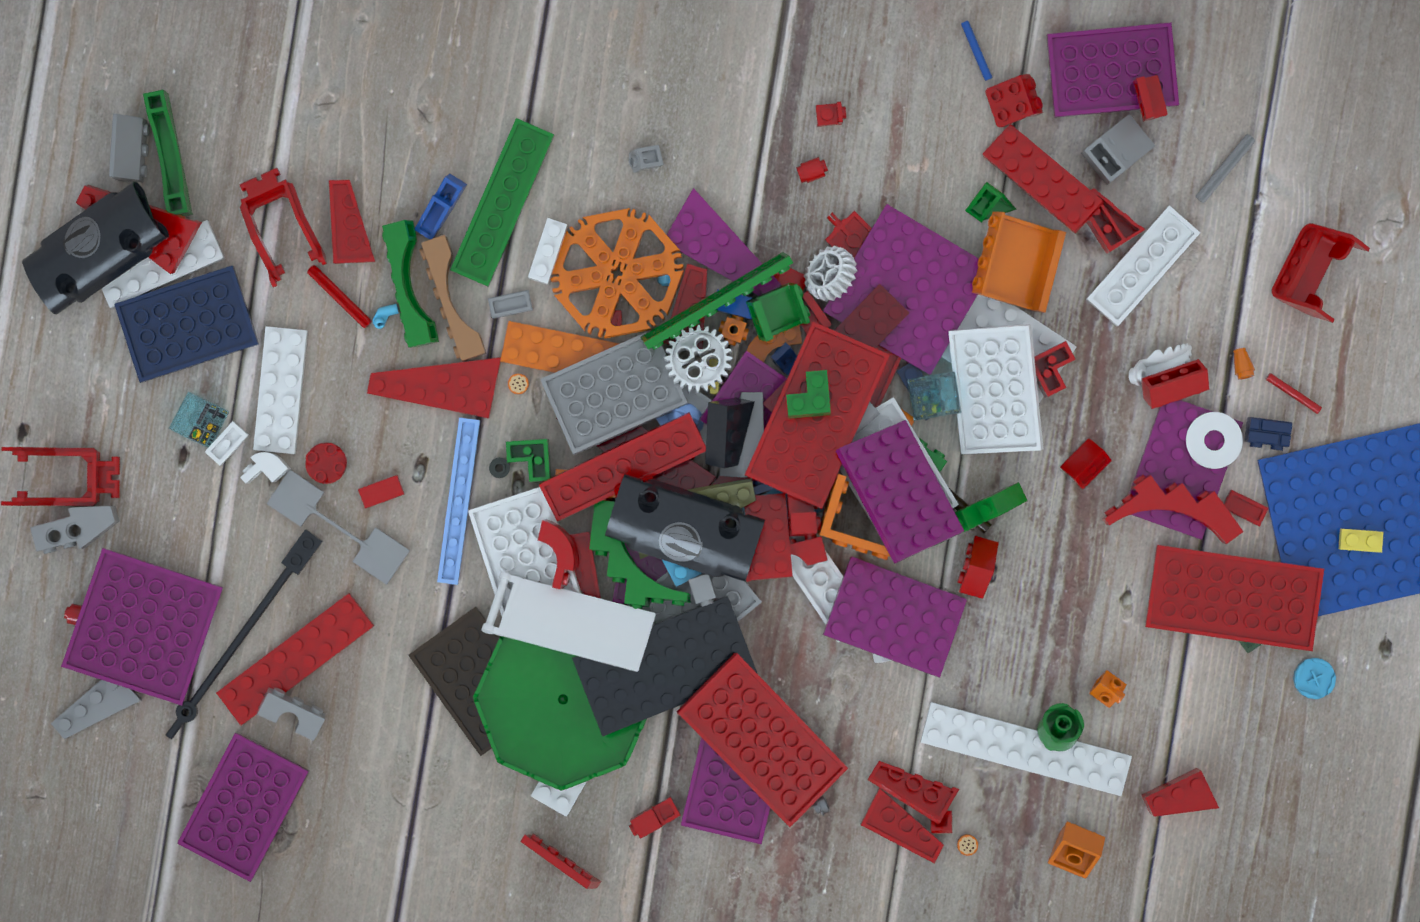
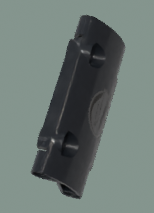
M133 182L118 193L107 194L41 241V247L24 258L22 264L31 285L40 299L53 314L57 315L76 301L78 303L84 302L136 264L148 258L154 247L169 238V232L161 222L153 218L144 189L137 182Z
M624 474L605 536L625 542L630 549L714 577L726 575L745 582L765 519L750 514L744 515L743 510L739 506L688 491L657 479H649L643 482L642 479Z

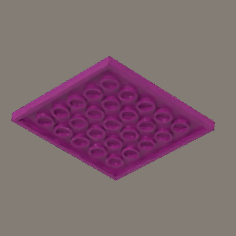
M886 204L854 258L857 263L855 266L857 272L854 274L856 279L851 282L852 286L847 288V293H842L841 298L836 297L834 301L829 300L823 312L842 323L881 284L909 314L879 346L931 375L950 343L948 331L959 328L978 294L972 293V282L977 274L979 258Z
M102 548L61 667L182 706L223 587Z

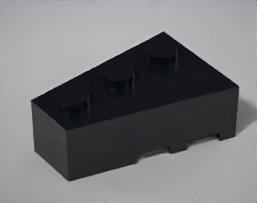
M735 397L708 402L705 464L724 469L738 466L755 401Z

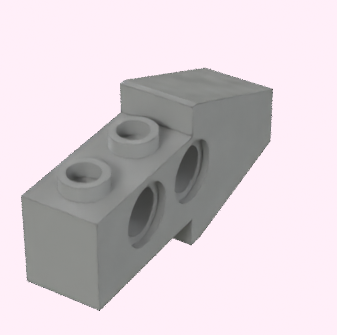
M116 506L68 508L70 517L30 527L36 551H43L44 554L55 552L56 547L62 545L64 549L77 546L76 542L79 549L86 548L120 521ZM75 525H78L81 529L79 536L73 534L72 530ZM55 530L61 534L58 542L53 539V532Z

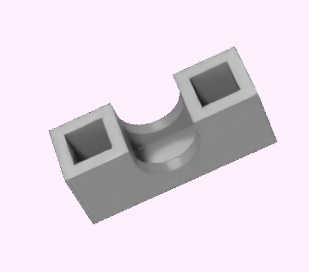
M269 687L258 707L257 715L276 723L283 713H294L298 717L295 732L314 741L325 720L323 710L315 705L310 707L304 704V701L294 696L291 698L285 695L286 693L279 688L272 689Z

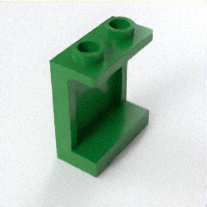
M788 283L746 301L759 340L767 342L774 339L773 336L800 324L810 323V312L803 303V291L800 286Z

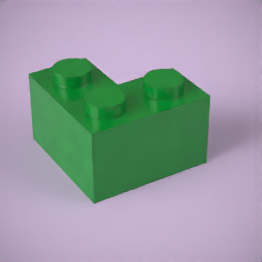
M827 370L806 372L807 393L786 395L788 419L831 415Z
M549 439L506 442L507 463L528 461L529 482L545 481L551 478Z

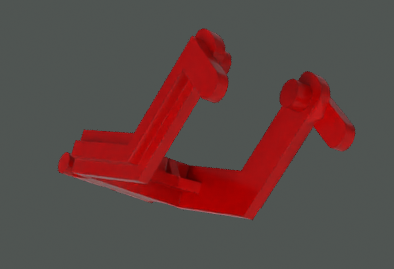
M278 168L261 174L262 180L258 181L257 177L239 184L243 192L247 191L248 194L247 197L241 199L240 210L250 238L268 270L269 280L273 288L277 286L278 281L282 280L281 275L286 272L282 264L275 265L260 236L253 217L257 208L281 197L289 198L294 215L312 250L308 251L311 261L317 259L322 265L327 264L325 253L305 216L293 183L287 182L286 179L278 182L277 176L281 175Z
M1 447V451H12V455H17V462H28V456H81L87 462V492L81 498L28 497V491H17V497H12L11 501H1V506H95L100 502V493H111V498H120V480H112V475H120V457H112L111 461H100V452L95 448Z

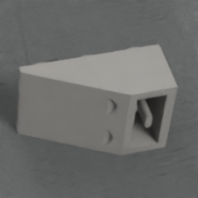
M1128 114L1081 152V154L1104 183L1108 185L1155 147V145L1132 116Z

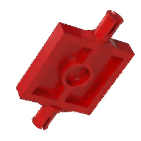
M855 211L843 220H840L832 212L827 219L835 227L825 241L831 247L844 248L855 258L872 228Z

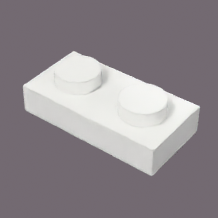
M232 421L205 453L218 465L222 466L246 440L249 434Z

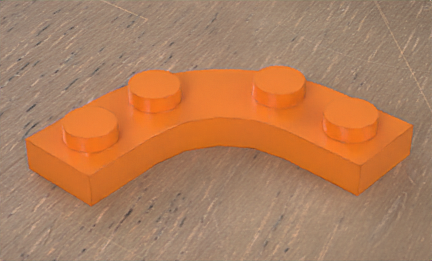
M800 325L774 335V339L767 342L759 340L757 335L746 351L764 362L767 355L773 349L781 347L785 342L789 346L802 344Z

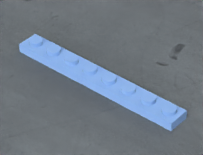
M459 417L437 582L459 584L480 420Z

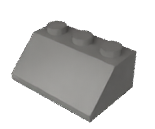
M113 114L109 176L118 181L143 183L144 177H147L145 157H148L149 147L146 144V136L150 134V125L147 124V120L144 118Z

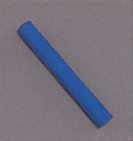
M969 21L961 23L984 80L992 79L993 77Z

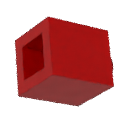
M653 806L630 819L631 824L629 827L634 836L638 835L641 839L662 827L652 808Z

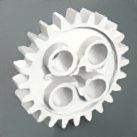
M700 325L697 326L696 331L693 328H689L688 333L682 329V336L675 337L676 342L669 341L672 349H666V353L670 354V356H666L664 359L670 363L665 367L667 370L672 369L668 374L669 377L676 376L674 383L676 384L681 381V389L687 385L689 392L692 391L693 387L696 388L697 393H700V389L703 387L708 392V386L710 385L716 389L715 382L723 384L721 376L728 377L725 370H731V365L727 364V362H731L733 359L727 355L732 353L729 348L725 349L729 345L728 341L721 342L724 338L721 334L716 337L717 330L714 329L710 333L708 326L705 327L704 331H701ZM700 341H706L708 346L705 349H699L697 344ZM712 349L715 350L714 353L708 354ZM682 351H687L690 353V356L682 360L679 358V354ZM695 356L702 357V362L695 361ZM712 358L719 361L716 367H709L707 362ZM690 364L687 368H682V366ZM692 369H698L700 374L694 378L689 376V372Z

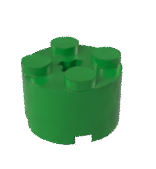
M1059 703L1052 705L1038 723L1039 739L1047 750L1066 751L1072 748L1080 738L1084 729V720L1081 713L1077 709L1074 710L1069 707L1068 704Z

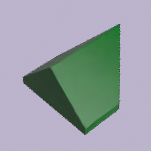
M986 182L965 211L982 223L984 220L989 219L993 212L1008 213L1017 209L1003 193Z

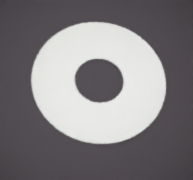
M1209 412L1199 416L1192 422L1187 431L1186 445L1194 461L1206 468L1218 469L1228 466L1238 457L1243 445V436L1239 425L1233 418L1224 413ZM1212 430L1220 431L1225 439L1223 447L1216 451L1208 449L1204 443L1205 435Z

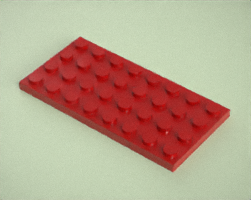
M812 322L745 476L823 509L842 466L836 450L852 443L890 355L816 322ZM827 370L831 415L788 419L786 395L807 393L806 372Z
M1156 545L1145 627L1313 652L1324 569Z
M736 652L677 711L691 728L789 827L848 769Z

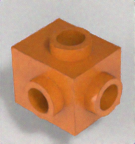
M732 315L731 318L727 317L726 321H721L718 332L722 333L724 341H728L729 345L735 346L736 343L740 344L741 340L746 341L749 329L746 328L747 323L743 322L744 318ZM736 326L738 328L737 333L732 334L730 327Z
M1106 670L1095 681L1089 694L1110 708L1115 702L1119 704L1125 696L1123 691L1127 684Z

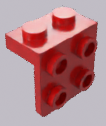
M1030 74L1016 76L986 89L985 93L997 127H1004L1024 118L1043 113V103L1040 97L1037 96L1035 90L1036 83Z

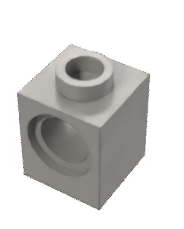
M705 574L689 580L696 604L701 603L703 607L714 603L713 599L717 598L710 575Z

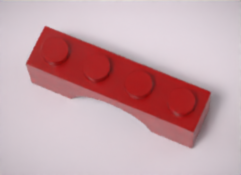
M816 534L804 536L805 540L799 542L796 541V538L790 539L791 555L801 558L807 566L828 561L821 536L817 537ZM750 569L746 578L747 582L751 581Z

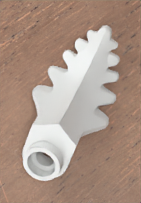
M1188 343L1182 344L1181 347L1177 345L1174 351L1172 347H1168L1164 353L1161 350H1155L1147 359L1139 360L1134 368L1129 370L1130 382L1137 386H1142L1141 378L1185 364V362H1190L1189 357L1192 356V346L1188 345Z

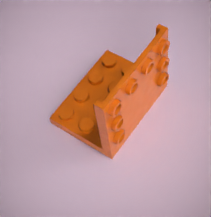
M837 474L827 497L821 519V529L817 530V534L831 538L832 543L847 548V545L850 544L852 545L851 549L865 554L870 550L872 551L871 555L887 560L890 555L884 545L831 529L835 513L839 514L843 502L839 501L841 493H846L849 484L848 481H845L847 476Z

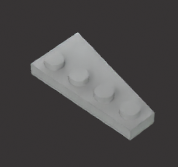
M100 680L51 724L66 739L142 699L132 689Z

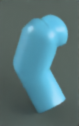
M397 303L378 308L373 317V324L377 329L385 326L389 316L399 314Z

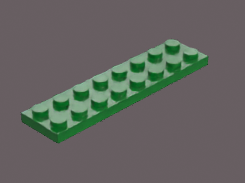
M515 119L450 271L489 287L555 136L554 134L520 119Z
M784 252L776 255L642 335L640 338L648 350L650 348L653 350L659 348L664 344L663 341L669 337L673 339L682 333V329L687 326L689 328L696 326L700 323L699 319L716 314L718 312L717 308L725 305V307L731 305L739 295L743 294L745 296L754 291L753 287L759 283L764 285L771 281V276L778 272L782 274L790 269L789 265L793 264V261Z

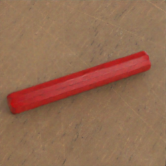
M313 265L308 269L307 273L363 328H367L371 324V319L317 266Z

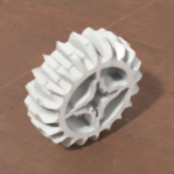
M827 246L825 250L820 249L818 255L814 254L813 261H809L810 266L805 268L808 273L804 275L806 280L804 284L809 293L815 298L826 302L828 300L834 301L836 297L841 298L842 293H847V288L852 286V280L856 279L854 274L857 272L855 267L857 263L852 254L844 248Z

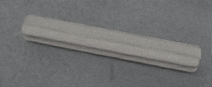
M1245 135L1197 193L1196 198L1200 202L1204 203L1255 143V139L1251 135Z

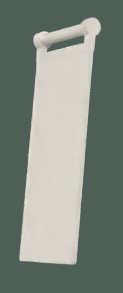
M506 572L500 573V582L487 621L481 629L483 632L624 669L639 671L656 617L655 613L638 608L634 609L627 605L565 589L552 588L550 585L523 579ZM514 583L499 628L494 627L507 584Z

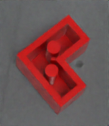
M1064 341L1034 356L1037 384L1044 398L1066 388L1057 369L1076 360L1067 341Z
M787 494L789 537L817 534V530L821 529L820 516L816 517L814 509L818 508Z
M975 536L973 542L968 543L965 552L968 558H965L963 564L964 572L960 571L957 583H960V593L984 598L994 573L999 542Z

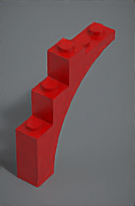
M1144 474L1133 481L1135 484L1131 488L1135 495L1130 493L1121 500L1123 502L1117 508L1114 505L1104 512L1106 516L1102 518L1106 525H1111L1123 517L1137 512L1170 510L1185 514L1199 521L1210 529L1223 544H1228L1244 532L1215 491L1208 492L1205 490L1196 497L1198 500L1195 501L1183 483L1176 484L1174 482L1165 488L1166 493H1164L1151 475L1144 476Z

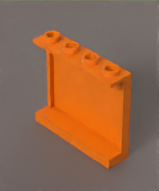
M993 212L988 221L987 235L983 240V251L978 260L977 274L972 282V293L1030 311L1046 313L1066 232L1052 230L1005 215V212Z

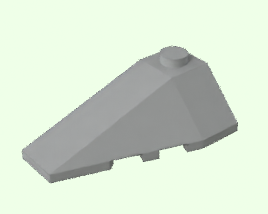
M741 392V399L755 401L739 464L738 466L725 469L720 468V476L747 477L745 476L746 470L764 432L763 392Z

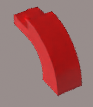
M545 519L542 520L537 541L548 544L554 550L557 557V568L552 588L563 589L570 580L568 570H577L578 555L576 546L569 533L563 527Z

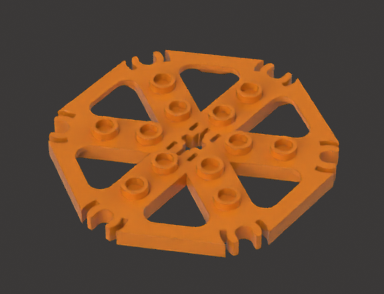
M630 208L583 217L587 225L579 219L580 230H574L571 226L570 231L574 236H571L566 231L552 276L559 275V277L550 278L552 283H560L558 288L552 289L553 293H560L554 295L585 332L587 326L588 334H591L594 328H598V337L600 338L603 336L604 330H606L604 339L652 330L647 322L656 327L657 325L653 321L656 316H659L664 321L665 317L660 311L662 310L668 316L684 270H682L684 268L683 264H675L676 259L682 258L680 253H676L680 252L678 247L650 215L647 221L646 213L644 212L641 218H635V209L631 211L630 217H628ZM621 220L623 227L615 249L612 252L595 232V226L601 222ZM646 230H651L665 246V250L661 254L635 258L642 236ZM573 244H578L596 264L594 267L566 271L563 267L569 248ZM620 266L622 276L614 279L612 271H616ZM668 275L671 281L664 299L660 302L655 301L638 282V280ZM600 288L589 315H582L569 300L571 293ZM622 295L639 314V320L632 324L613 326L611 320Z

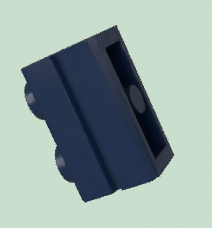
M1248 417L1244 442L1250 443V447L1262 448V445H1271V450L1283 451V447L1290 446L1292 422Z

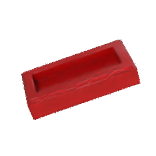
M398 475L358 489L365 509L405 495Z
M1233 490L1229 491L1223 503L1230 513L1260 527L1269 509Z

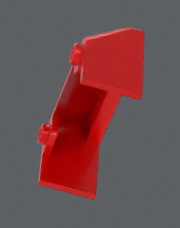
M1309 223L1301 229L1272 287V295L1279 301L1307 315L1333 323L1335 319L1322 310L1323 300L1315 295L1332 259H1345L1350 254L1352 248L1369 252L1370 247L1352 234Z

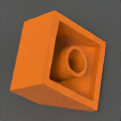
M1067 821L1058 835L1048 863L1086 879L1102 855L1105 837Z

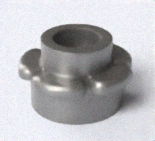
M821 796L813 804L817 814L821 813L824 816L825 813L830 811L824 796Z

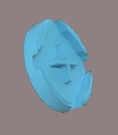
M1309 658L1298 664L1294 671L1293 681L1295 688L1300 694L1310 699H1320L1332 692L1336 683V675L1330 663L1320 658Z

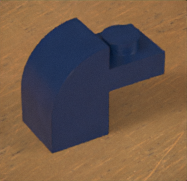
M785 342L776 349L771 358L788 378L797 355Z

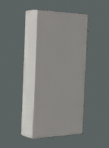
M529 290L488 298L492 319L533 311Z

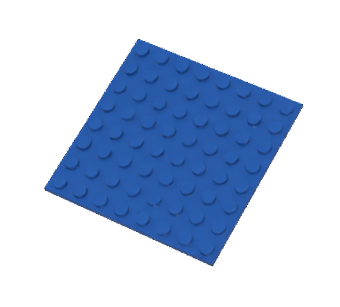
M1420 423L1257 460L1280 562L1324 569L1318 616L1420 594ZM1340 529L1383 532L1382 553L1338 549Z

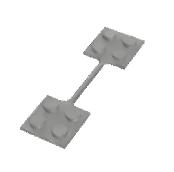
M289 470L267 504L300 527L308 516L314 513L345 533L361 546L360 551L352 562L387 585L410 550L376 527L367 540L362 541L318 512L316 505L324 492L292 470Z

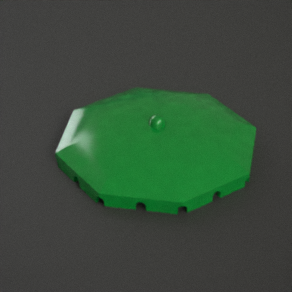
M500 636L473 696L497 763L560 791L625 766L631 757L647 719L602 737L572 657H575V655Z

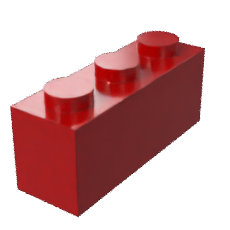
M1199 359L1141 378L1143 398L1151 409L1209 390L1208 370Z

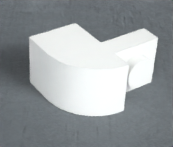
M260 452L250 457L256 464L253 465L251 463L242 471L244 474L240 478L245 484H249L264 472L271 482H277L291 468L277 454Z

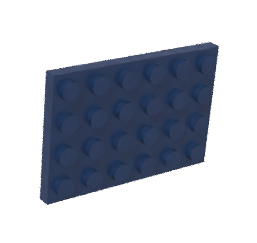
M233 265L114 304L139 383L259 345Z

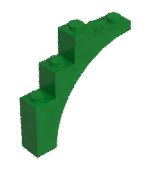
M1018 482L956 511L955 514L964 532L983 522L1001 516L1028 500Z
M602 500L594 505L589 549L595 552L597 556H607L609 553L607 577L613 578L612 582L625 583V580H627L624 603L634 609L649 607V599H651V603L664 604V600L672 601V605L684 606V602L690 603L691 594L669 589L649 578L636 565L627 551L624 542L605 536L615 502Z

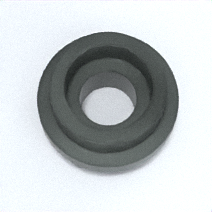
M495 458L489 465V471L495 478H504L510 471V465L504 458ZM497 464H501L503 466V470L501 472L496 471Z

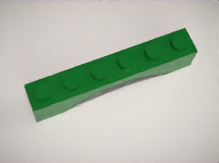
M165 90L144 93L146 112L159 156L166 210L175 215H193L169 93Z
M402 220L383 225L382 237L387 246L386 255L392 269L391 279L395 283V297L400 306V320L405 329V342L408 344V348L437 343L439 338L435 321L421 308L411 285L410 264L413 250L417 243L413 220Z

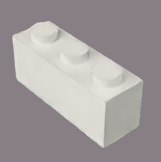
M547 218L528 275L529 279L550 285V278H552V272L569 227L567 224Z

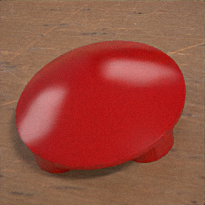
M333 443L317 444L307 453L305 458L307 473L318 483L330 484L336 482L346 471V456L343 450Z

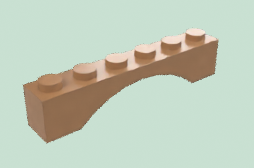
M442 235L422 242L423 248L419 250L423 261L427 260L429 268H426L429 279H434L436 287L433 288L436 299L441 300L443 307H440V312L443 319L448 320L449 327H446L450 339L454 338L456 343L453 349L457 359L461 358V361L464 362L487 354L481 335L471 329L461 319L451 301L448 289V275L453 253L447 236Z

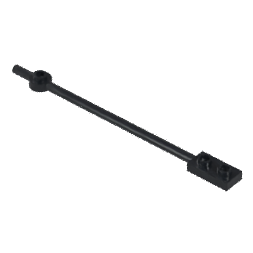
M304 530L281 563L286 568L191 700L183 702L182 706H177V719L165 734L168 738L173 739L184 722H191L197 717V704L293 572L299 575L323 541L310 531ZM184 708L189 710L188 716L183 714Z

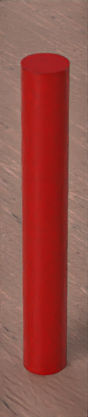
M1269 373L1266 377L1268 382L1316 414L1321 411V406L1272 373Z

